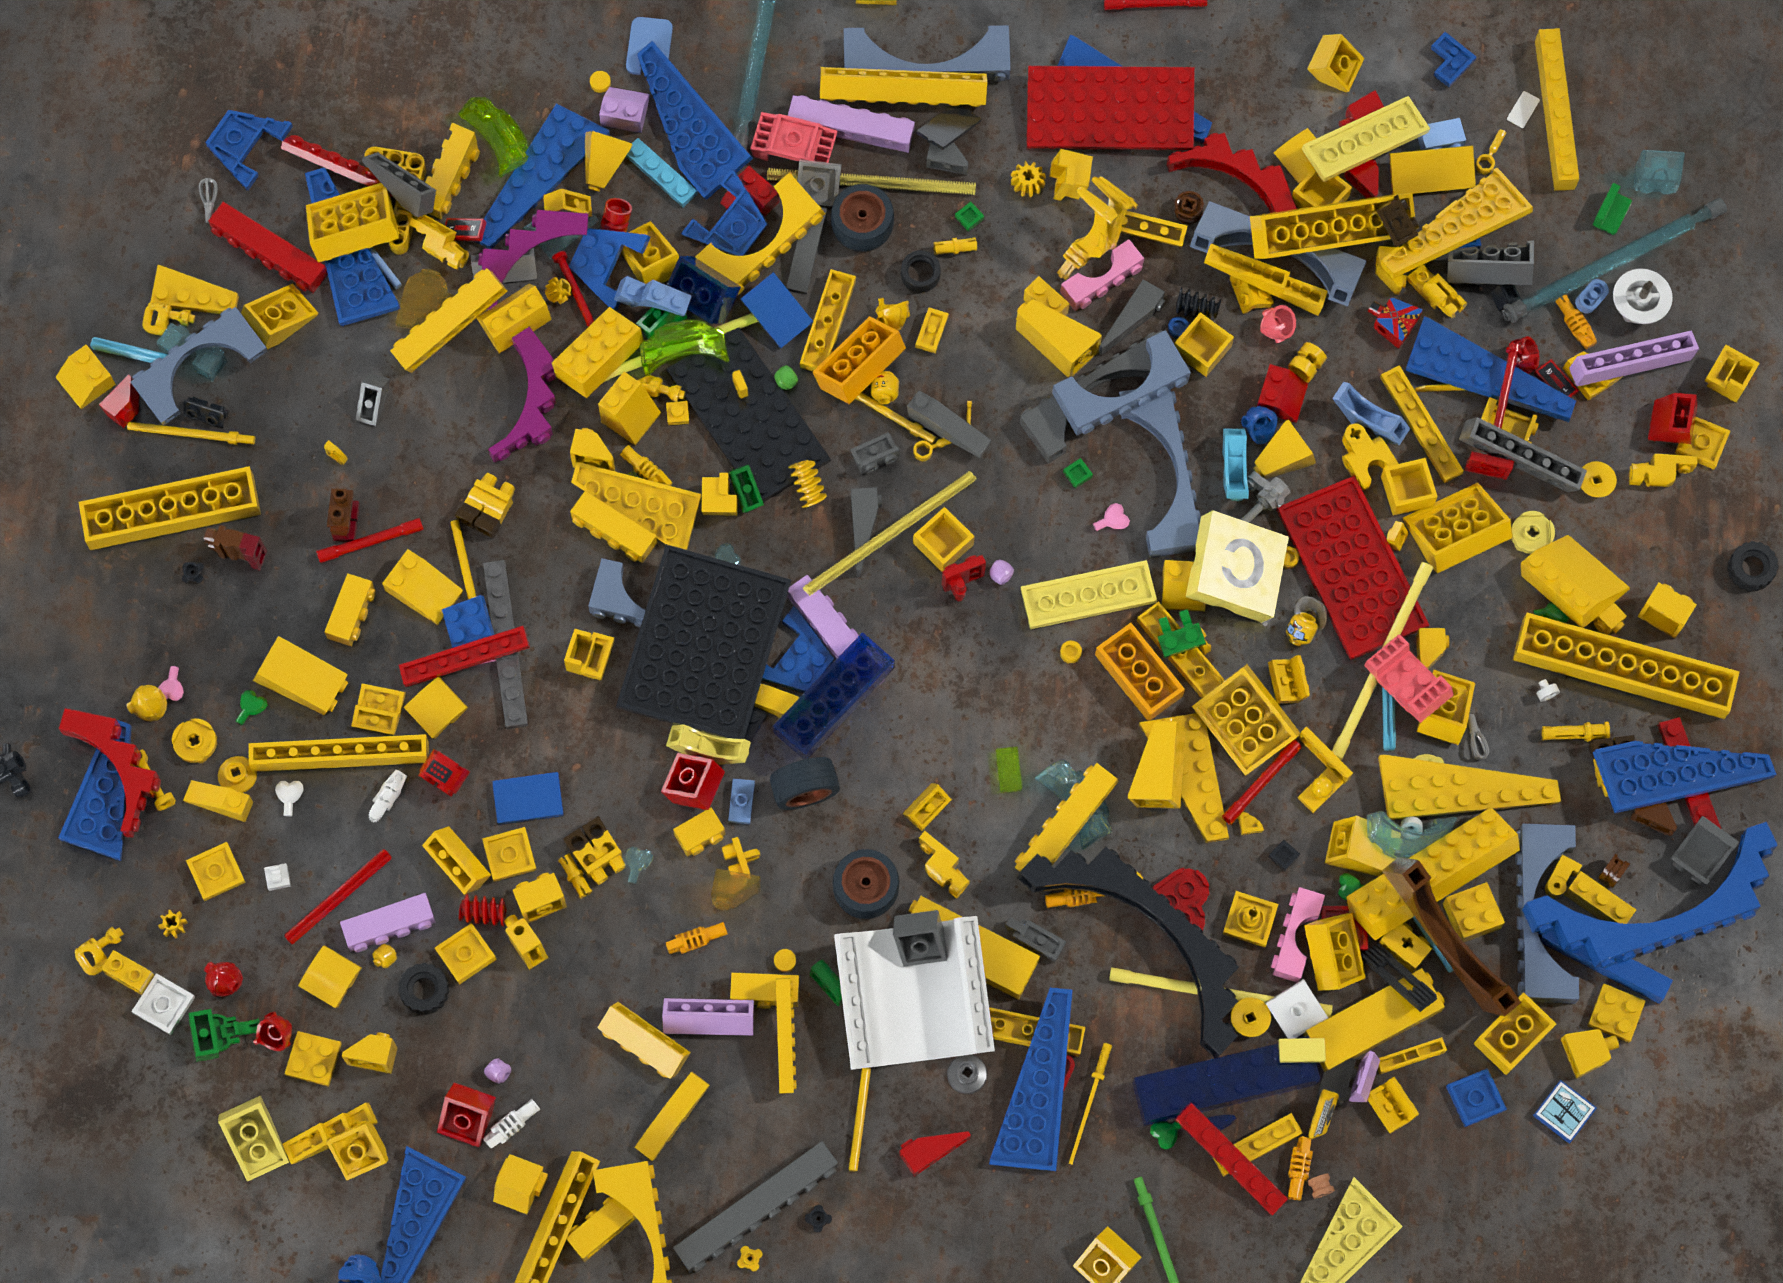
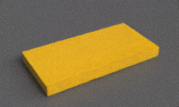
M1472 145L1389 153L1392 195L1466 189L1476 186Z

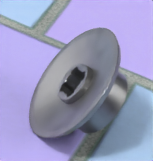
M1309 596L1299 598L1294 606V615L1301 612L1310 614L1316 619L1318 625L1317 632L1322 631L1327 622V611L1324 604Z
M974 1055L958 1056L948 1067V1082L959 1093H976L986 1083L987 1068L983 1061ZM965 1069L972 1072L969 1078L962 1074Z

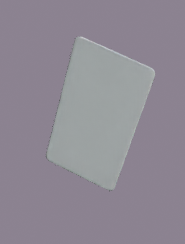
M1523 91L1507 120L1524 128L1540 99Z

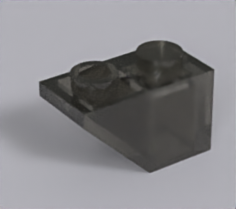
M1350 1058L1324 1072L1319 1083L1316 1098L1319 1099L1322 1090L1325 1089L1339 1094L1337 1105L1342 1106L1345 1100L1349 1101L1352 1088L1349 1087L1350 1079H1355L1358 1067L1354 1066L1356 1059Z

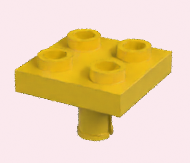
M1236 891L1223 934L1266 947L1279 904Z

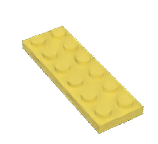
M1407 96L1304 144L1302 150L1322 181L1325 182L1429 133L1430 127L1410 97Z
M1147 560L1021 586L1020 588L1030 629L1157 603Z

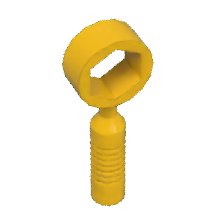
M1500 129L1489 147V154H1482L1477 158L1475 167L1480 174L1485 175L1493 171L1495 160L1492 155L1497 152L1506 135L1504 130ZM1480 160H1488L1491 167L1482 168L1479 164Z
M945 438L937 440L932 445L927 441H919L914 446V457L919 461H927L931 458L934 448H942L952 442ZM925 446L930 449L929 454L921 456L916 452L917 448Z

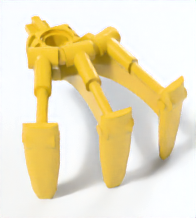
M1094 176L1092 182L1109 198L1108 205L1085 188L1079 187L1076 190L1095 211V218L1088 235L1075 240L1063 255L1066 261L1057 273L1060 278L1065 280L1069 278L1076 268L1080 269L1085 266L1091 257L1100 258L1109 249H1115L1127 210L1137 209L1138 207L1132 197L1101 176L1099 178Z

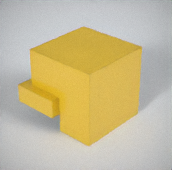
M1064 149L1057 153L1051 161L1049 177L1056 178L1053 199L1062 201L1065 196L1080 199L1081 196L1076 190L1079 187L1088 189L1093 156Z
M1725 345L1705 379V382L1708 383L1707 387L1737 403L1757 369L1759 362Z
M719 473V477H702L703 515L738 516L737 495H729L730 477L728 473Z
M574 629L564 659L566 671L602 680L614 644V637L596 632L591 634Z
M509 1154L497 1176L493 1202L527 1214L534 1201V1196L539 1197L548 1179V1174L543 1172L542 1166Z

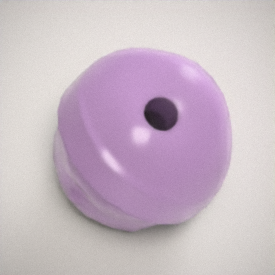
M996 560L990 569V577L999 585H1004L1013 576L1014 569L1008 562Z
M499 1058L492 1060L484 1069L485 1076L498 1084L505 1082L511 1073L510 1065L504 1063Z

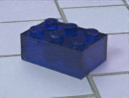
M680 256L667 283V286L691 295L687 309L710 324L725 323L741 288L740 285L694 256Z

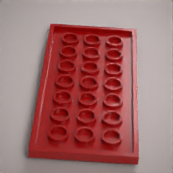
M1028 66L1027 148L1190 150L1194 148L1195 67Z
M1355 475L1286 503L1279 508L1277 507L1276 511L1295 549L1299 553L1307 574L1326 608L1327 614L1349 659L1353 660L1383 647L1411 587ZM1416 601L1400 634L1403 638L1417 633L1419 628H1429V623L1418 601Z

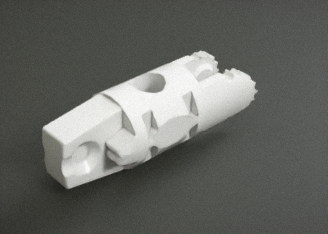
M395 770L383 783L380 791L372 800L374 804L368 814L371 822H379L385 811H390L394 801L399 797L407 778L404 773Z

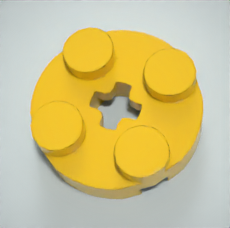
M195 718L185 723L182 722L176 727L172 735V744L178 757L189 763H203L214 753L217 746V735L208 722ZM199 736V744L191 746L189 739Z

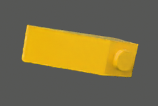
M191 780L183 799L184 802L246 822L253 805V800L248 794Z

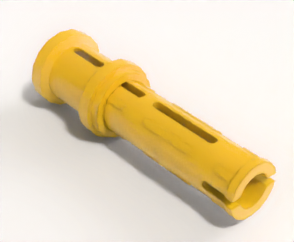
M1586 722L1578 726H1542V740L1584 739V741L1590 742L1591 739L1610 738L1609 722H1604V724Z

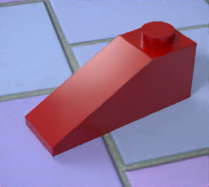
M967 1131L921 1137L914 1141L909 1139L901 1145L902 1149L899 1151V1155L915 1177L970 1140L971 1134Z

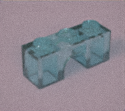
M170 323L157 341V345L161 352L168 354L167 352L172 347L183 345L186 342L185 339L191 334L184 326H176ZM217 346L195 351L197 356L192 362L195 372L212 382L227 363L224 351Z

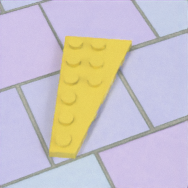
M1353 1177L1300 1283H1345L1403 1227L1355 1177Z

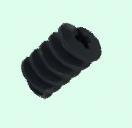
M1181 287L1175 306L1176 313L1179 314L1184 309L1185 316L1192 312V318L1195 319L1201 312L1214 321L1222 299L1215 303V297L1212 296L1207 301V294H1204L1200 299L1199 292L1196 291L1191 296V290L1188 289L1183 294Z

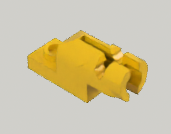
M427 215L411 217L409 225L416 228L417 232L426 234L422 248L427 253L438 258L441 262L448 261V266L459 270V267L463 268L469 258V252L456 242H453L457 232Z
M1421 265L1407 276L1406 280L1433 309L1439 307L1447 316L1454 318L1457 311L1461 313L1467 306V302L1439 274L1434 276L1424 265Z
M1654 454L1650 464L1649 462L1632 463L1629 470V485L1640 486L1644 480L1647 487L1672 486L1676 480V471L1682 474L1694 471L1697 466V456Z
M924 831L919 837L920 848L928 855L933 854L925 864V871L942 888L951 884L949 893L957 899L970 883L958 868L954 869L959 863V858Z

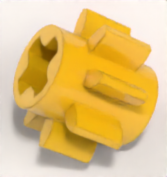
M554 277L545 286V295L553 303L558 301L559 304H562L568 300L567 297L571 296V286L565 279L561 278L558 280L557 277Z
M169 910V914L160 916L163 923L159 924L158 927L162 930L166 929L164 931L165 937L172 934L176 939L177 934L180 932L185 933L183 925L188 922L186 919H181L182 913L180 911L177 914H173ZM170 922H172V923H175V922H176L177 925H176V926H173V925L169 926V923H170Z

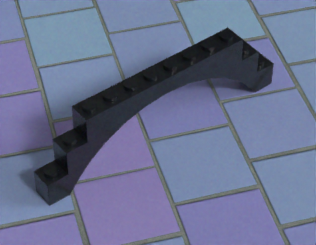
M1105 847L1089 864L1086 863V859L1080 853H1075L1071 850L1055 868L1052 867V863L1045 856L1041 857L1037 853L1017 876V879L1033 893L1070 889L1091 891L1109 896L1140 911L1156 923L1171 939L1187 963L1197 989L1201 1012L1200 1045L1217 1060L1238 1036L1235 1033V1029L1229 1023L1221 1021L1238 1002L1236 995L1230 989L1222 987L1239 968L1236 965V960L1229 954L1225 955L1214 940H1209L1204 936L1202 929L1196 924L1192 925L1181 910L1173 908L1170 905L1169 899L1163 894L1159 895L1148 880L1141 879L1136 874L1137 871L1134 867L1120 860V856L1115 850H1109Z

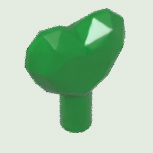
M1549 602L1546 608L1533 610L1534 615L1548 617L1563 623L1570 619L1552 602Z
M252 690L244 691L240 699L242 711L235 721L242 726L249 715H257L263 712L268 705L267 699L257 696Z
M1344 873L1339 877L1341 887L1338 895L1342 899L1347 900L1346 897L1365 885H1362L1355 876Z
M1160 1121L1151 1126L1150 1133L1158 1139L1159 1146L1162 1149L1168 1150L1174 1146L1177 1140V1131L1182 1126L1177 1121L1173 1123Z

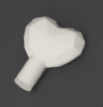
M280 781L276 785L275 791L278 798L284 803L283 816L291 817L293 803L303 793V784L300 781H293L291 783Z

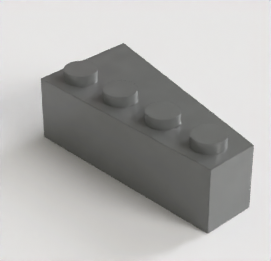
M1534 240L1527 241L1526 245H1517V242L1508 243V247L1497 248L1496 245H1487V247L1480 250L1477 247L1452 250L1448 253L1447 282L1456 284L1532 285Z

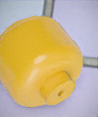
M387 944L380 945L372 954L373 962L377 967L389 968L397 959L395 950Z

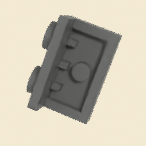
M889 432L850 449V453L861 474L865 472L871 473L877 470L878 466L885 463L891 464L900 457V449L895 445Z

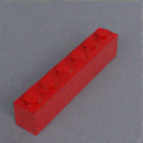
M225 202L221 203L208 220L211 232L220 238L222 236L225 237L233 247L244 249V252L252 259L258 258L270 270L274 268L281 277L288 281L290 279L293 280L303 291L308 290L314 293L328 275L325 265L320 262L318 263L316 259Z

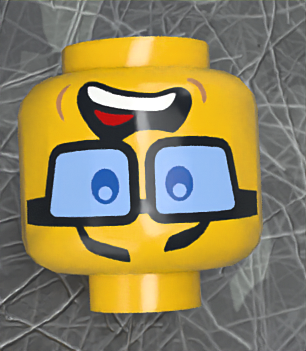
M1304 612L1295 614L1286 628V634L1290 638L1289 641L1296 646L1311 643L1318 629L1316 619Z

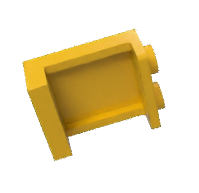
M1489 397L1481 419L1494 425L1497 400ZM1506 409L1502 429L1528 441L1530 435L1534 436L1539 425L1535 423L1537 415L1533 414V417L1529 418Z

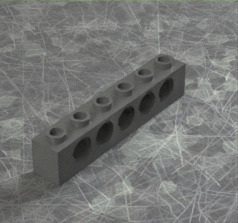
M1478 417L1466 420L1459 438L1460 441L1491 456L1513 460L1514 467L1568 493L1580 490L1587 470Z

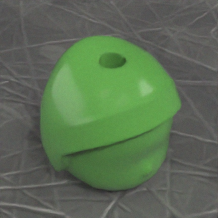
M787 365L782 366L775 373L774 379L782 389H791L798 383L796 373Z

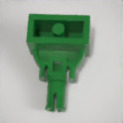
M211 1009L188 1013L196 1062L219 1058V1053L227 1050L232 1044L240 1043L239 1037L256 1033L257 1026L260 1023L259 1018L237 1022L235 1016L227 1018L220 1014H212Z

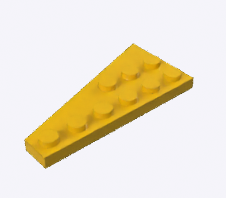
M580 462L576 463L571 481L572 484L648 530L664 544L685 550L688 549L702 494Z
M1197 713L1170 717L1175 719L1185 730L1182 801L1194 818V822L1206 843L1228 840L1227 825L1222 818L1224 810L1207 726ZM1162 719L1139 722V726L1147 739L1150 736L1154 722L1162 721Z

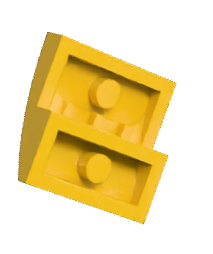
M1308 128L1273 152L1299 184L1314 168L1302 150L1304 144L1317 139Z
M437 677L423 688L404 708L432 738L436 739L468 707L440 677Z
M362 683L351 726L395 735L406 692Z
M324 945L308 967L298 986L332 1007L338 1008L348 988L354 984L362 967Z

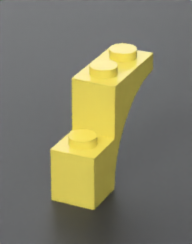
M673 725L666 746L681 754L700 755L704 758L713 759L717 764L721 765L745 763L749 755L751 742L746 739H732L708 734L687 725Z

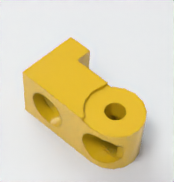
M1562 855L1545 885L1546 895L1552 899L1560 898L1566 891V882L1570 874L1575 877L1582 865Z

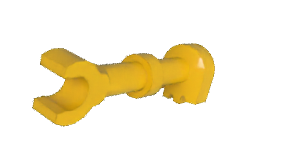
M142 749L140 750L142 758L137 767L151 770L147 764L148 756ZM161 787L154 794L157 799L154 804L158 811L165 810L176 802L172 793L164 794Z

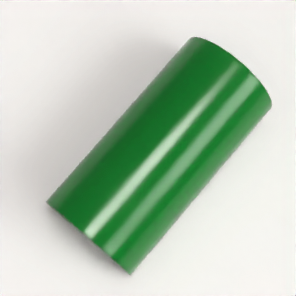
M749 465L728 472L743 513L764 505Z
M823 959L818 961L811 967L810 976L836 1006L839 1007L843 1003L840 978Z

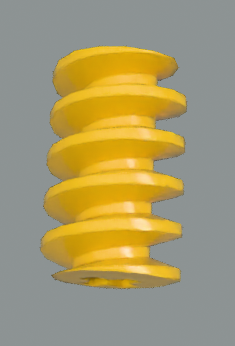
M805 460L788 467L796 469L791 476L799 478L794 482V485H801L797 493H804L799 498L800 501H807L802 506L803 508L818 504L827 497L826 493H820L824 486L817 485L821 478L814 477L818 473V469H811L815 466V461Z

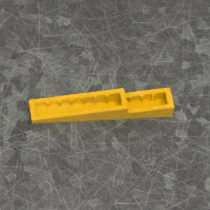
M1210 244L1204 261L1205 264L1319 316L1324 305L1327 290L1289 277L1290 272Z

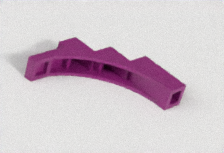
M537 210V214H533L532 227H536V231L510 229V234L506 233L505 246H509V250L483 249V253H479L478 266H482V270L489 269L499 281L503 283L514 264L537 245L562 236H587L589 214ZM497 300L495 303H493V304L488 308V310L491 309L492 307H494L495 305H497V304H498V300Z
M530 327L512 337L513 346L521 356L527 370L528 391L524 409L512 431L506 438L488 449L490 457L495 463L499 460L507 459L511 452L517 448L522 449L525 447L529 440L537 446L538 444L546 443L553 435L551 426L541 413L551 411L556 404L554 394L545 384V382H551L556 378L552 365L554 359Z

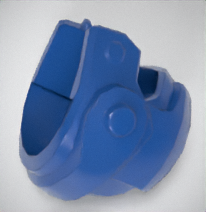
M356 1254L349 1256L348 1260L344 1263V1267L339 1270L338 1278L340 1281L338 1283H381L379 1270L376 1267L377 1263L366 1255Z

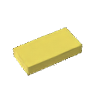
M1325 1038L1279 1039L1280 1063L1325 1062Z

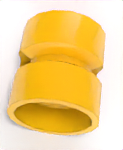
M1306 342L1298 351V356L1292 359L1287 368L1309 383L1316 375V369L1321 368L1327 356L1319 347Z

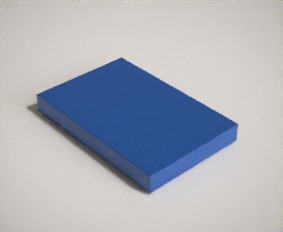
M774 272L740 299L780 349L813 323V320Z
M558 772L492 781L498 825L564 816Z

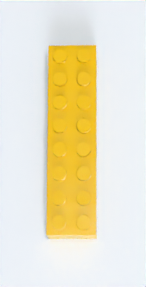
M1399 193L1250 216L1254 258L1267 259L1391 239L1376 209L1394 200V196L1398 195L1400 200L1403 198L1406 200L1410 208L1407 211L1410 218L1415 217L1413 193Z
M250 466L79 502L85 542L90 550L261 515L254 475Z
M1490 807L1414 854L1409 859L1419 860L1431 876V889L1438 902L1520 851L1518 834ZM1382 874L1346 897L1349 913H1352L1355 920L1374 940L1379 939L1414 917L1385 874Z

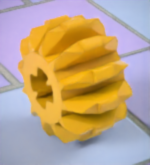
M1025 161L1023 167L1018 164L1016 170H1013L1011 173V185L1015 186V192L1021 191L1022 197L1025 193H1028L1030 197L1033 196V192L1039 194L1041 188L1045 187L1044 180L1046 179V174L1042 173L1043 168L1041 166L1035 168V162L1030 166Z

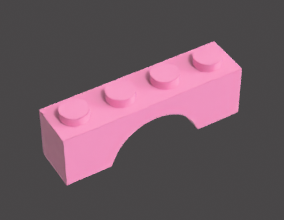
M1130 240L1112 250V267L1105 275L1089 278L1077 273L1061 284L1060 293L1070 303L1074 311L1079 308H1086L1091 304V300L1097 296L1099 298L1104 296L1109 291L1108 289L1114 285L1116 287L1121 285L1126 277L1131 274L1136 275L1142 270L1144 257Z
M1300 887L1297 894L1292 893L1289 903L1290 906H1293L1291 914H1286L1283 926L1287 927L1285 935L1280 934L1277 947H1280L1279 955H1274L1271 968H1274V976L1296 983L1300 981L1307 957L1298 949L1295 933L1304 923L1317 921L1325 895Z

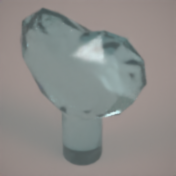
M729 543L720 545L715 553V558L740 565L741 559L734 553V548Z
M632 846L627 849L625 857L627 865L631 869L628 882L636 884L639 872L646 869L653 861V854L650 850L640 851L637 847Z

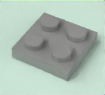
M800 160L797 182L818 205L833 206L839 193L841 164Z

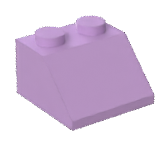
M609 87L603 97L599 114L601 126L642 133L650 94Z

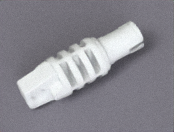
M530 1099L520 1109L509 1112L508 1115L490 1128L491 1132L483 1140L490 1148H493L500 1142L503 1144L523 1128L525 1121L539 1111L540 1108L533 1099Z

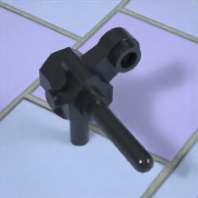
M4 743L2 745V754L0 755V784L10 781L12 793L16 797H24L31 793V787L22 774L26 771V763L17 751L11 752V744Z

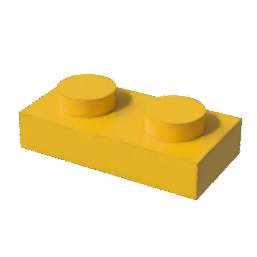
M928 308L915 348L936 354L949 313Z

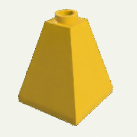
M595 131L586 132L585 176L588 189L600 192V189L605 188L631 149L632 143Z
M1287 420L1255 460L1256 466L1253 467V470L1261 477L1269 479L1311 466L1316 461L1310 448L1291 422Z

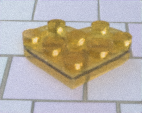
M422 269L421 272L408 278L400 304L401 309L398 311L395 322L396 326L412 329L418 324L421 325L426 321V316L429 313L440 309L442 303L447 298L454 297V295L448 293L447 283L439 272L432 269Z

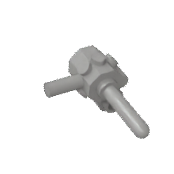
M1253 471L1247 477L1248 488L1252 491L1256 489L1260 491L1256 495L1258 499L1257 504L1240 520L1250 523L1262 510L1268 509L1271 511L1276 507H1281L1285 503L1284 498L1290 493L1288 486L1277 477L1269 482Z

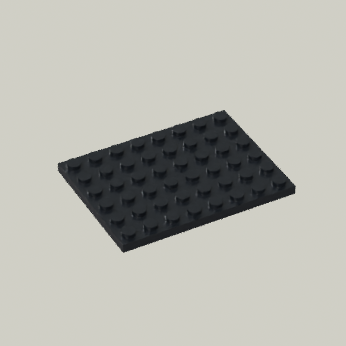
M666 544L616 708L675 725H687L699 731L720 737L745 739L791 585V579Z

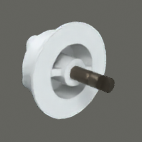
M1634 269L1623 274L1616 282L1613 290V301L1626 322L1651 324L1661 320L1670 310L1672 291L1668 282L1658 273L1648 269Z

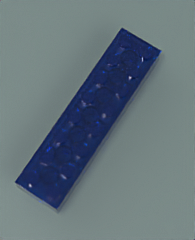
M1279 1043L1135 1077L1132 1084L1143 1126H1147L1156 1122L1175 1119L1189 1103H1192L1200 1112H1205L1314 1086L1321 1079L1316 1062L1280 1063Z

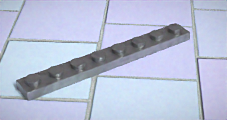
M505 560L483 563L494 634L514 629ZM518 652L496 659L506 729L528 726Z

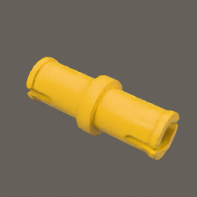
M952 238L951 241L934 242V254L953 253L956 255L964 251H977L976 238L959 240Z
M569 853L564 856V859L561 857L558 862L566 872L568 882H572L580 899L586 897L587 893L588 895L591 894L593 891L583 877L584 872L582 869L579 870L572 855Z

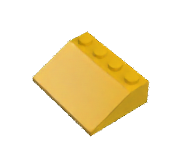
M382 183L306 205L309 241L318 263L399 238L390 194Z
M1478 482L1435 502V505L1432 507L1420 509L1403 517L1404 523L1426 561L1433 567L1436 573L1442 572L1513 538L1511 520Z
M1569 535L1535 550L1521 562V576L1581 628L1586 627L1630 590L1627 584Z
M1248 664L1244 665L1192 706L1245 776L1296 739L1300 734L1299 730Z

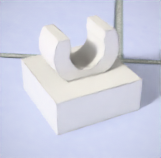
M286 863L264 868L269 891L291 887Z

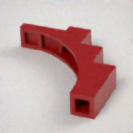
M1225 132L1221 134L1213 133L1207 136L1203 147L1195 146L1189 151H1177L1168 156L1166 166L1169 172L1187 167H1201L1221 171L1248 185L1264 201L1270 213L1297 209L1281 165L1275 167L1271 165L1260 170L1253 149H1241L1232 154Z
M65 708L59 726L61 733L94 746L106 755L116 767L121 777L126 797V812L120 831L124 836L133 838L134 833L138 832L140 827L139 815L146 806L145 796L154 798L155 792H158L160 789L161 779H159L156 771L135 767L140 763L141 753H139V749L134 744L116 741V739L120 738L121 727L115 718Z

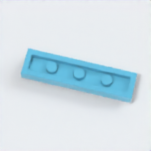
M639 138L632 143V147L625 157L680 206L684 207L698 194L691 184Z

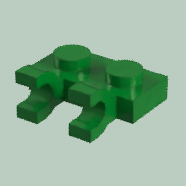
M1188 609L1179 612L1184 628L1173 632L1171 631L1167 616L1158 619L1163 635L1158 636V641L1164 658L1206 645L1199 623L1192 624Z

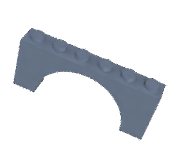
M236 307L224 310L218 320L207 322L202 327L204 330L198 334L192 333L185 339L186 342L183 345L172 347L167 352L169 355L163 359L157 358L150 364L151 367L145 372L141 370L132 377L134 380L131 381V384L163 426L181 414L173 398V380L178 367L190 354L207 347H225L238 352L251 364L268 351Z
M1166 330L1147 339L1145 348L1150 357V373L1139 388L1127 395L1120 397L1094 395L1083 389L1072 376L1053 385L1052 394L1076 435L1081 433L1087 434L1095 426L1108 424L1113 420V417L1119 414L1121 416L1126 415L1132 408L1138 405L1140 407L1144 406L1156 396L1162 397L1174 387L1180 388L1188 383L1191 372Z
M601 558L588 606L589 612L597 618L604 619L609 617L618 623L631 622L635 626L641 627L646 610L635 604L624 589L622 583L623 563Z

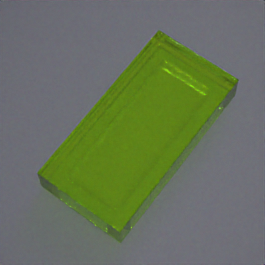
M1018 747L997 748L995 752L1000 793L1022 791Z

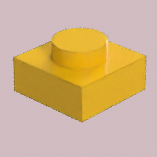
M687 401L666 403L668 426L689 424Z
M1395 521L1393 527L1387 533V541L1393 550L1400 551L1409 534L1404 523Z

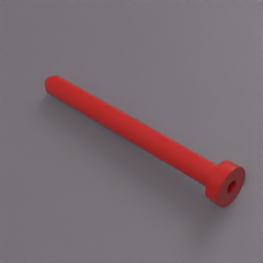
M560 251L554 254L552 259L554 263L559 264L565 279L570 284L571 292L589 327L594 322V319L566 262L568 256L565 251Z

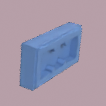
M733 779L728 823L750 825L755 787L754 780Z

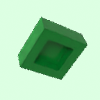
M970 201L955 213V218L969 232L984 220V215Z
M1081 458L1063 469L1064 475L1075 489L1093 478L1092 472Z

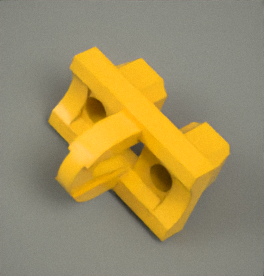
M732 838V843L722 847L725 860L737 857L738 864L728 866L731 879L744 878V881L749 880L751 877L747 863L760 858V851L752 849L743 852L739 838Z

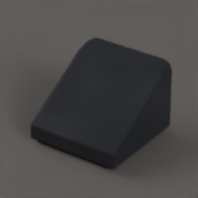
M1512 284L1499 285L1490 293L1498 310H1504L1503 306L1505 304H1511L1521 299L1515 285Z

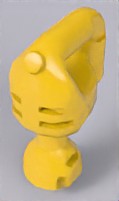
M150 302L145 309L142 322L143 329L150 334L165 336L170 319L178 320L182 325L188 327L189 323H194L195 315L191 314V310L177 312L172 311L171 306L168 304ZM153 311L158 312L155 325H151Z
M652 375L637 380L644 386L651 397H658L662 393L668 395L675 402H678V399H684L685 391L681 390L682 386L680 385L671 387L662 385V378Z
M112 926L107 930L105 936L98 941L91 938L76 948L74 952L75 958L86 974L94 976L102 972L101 968L107 961L102 948L108 944H117L122 941L120 937L124 933L120 927L114 929ZM85 952L92 954L95 961L93 967L85 957Z

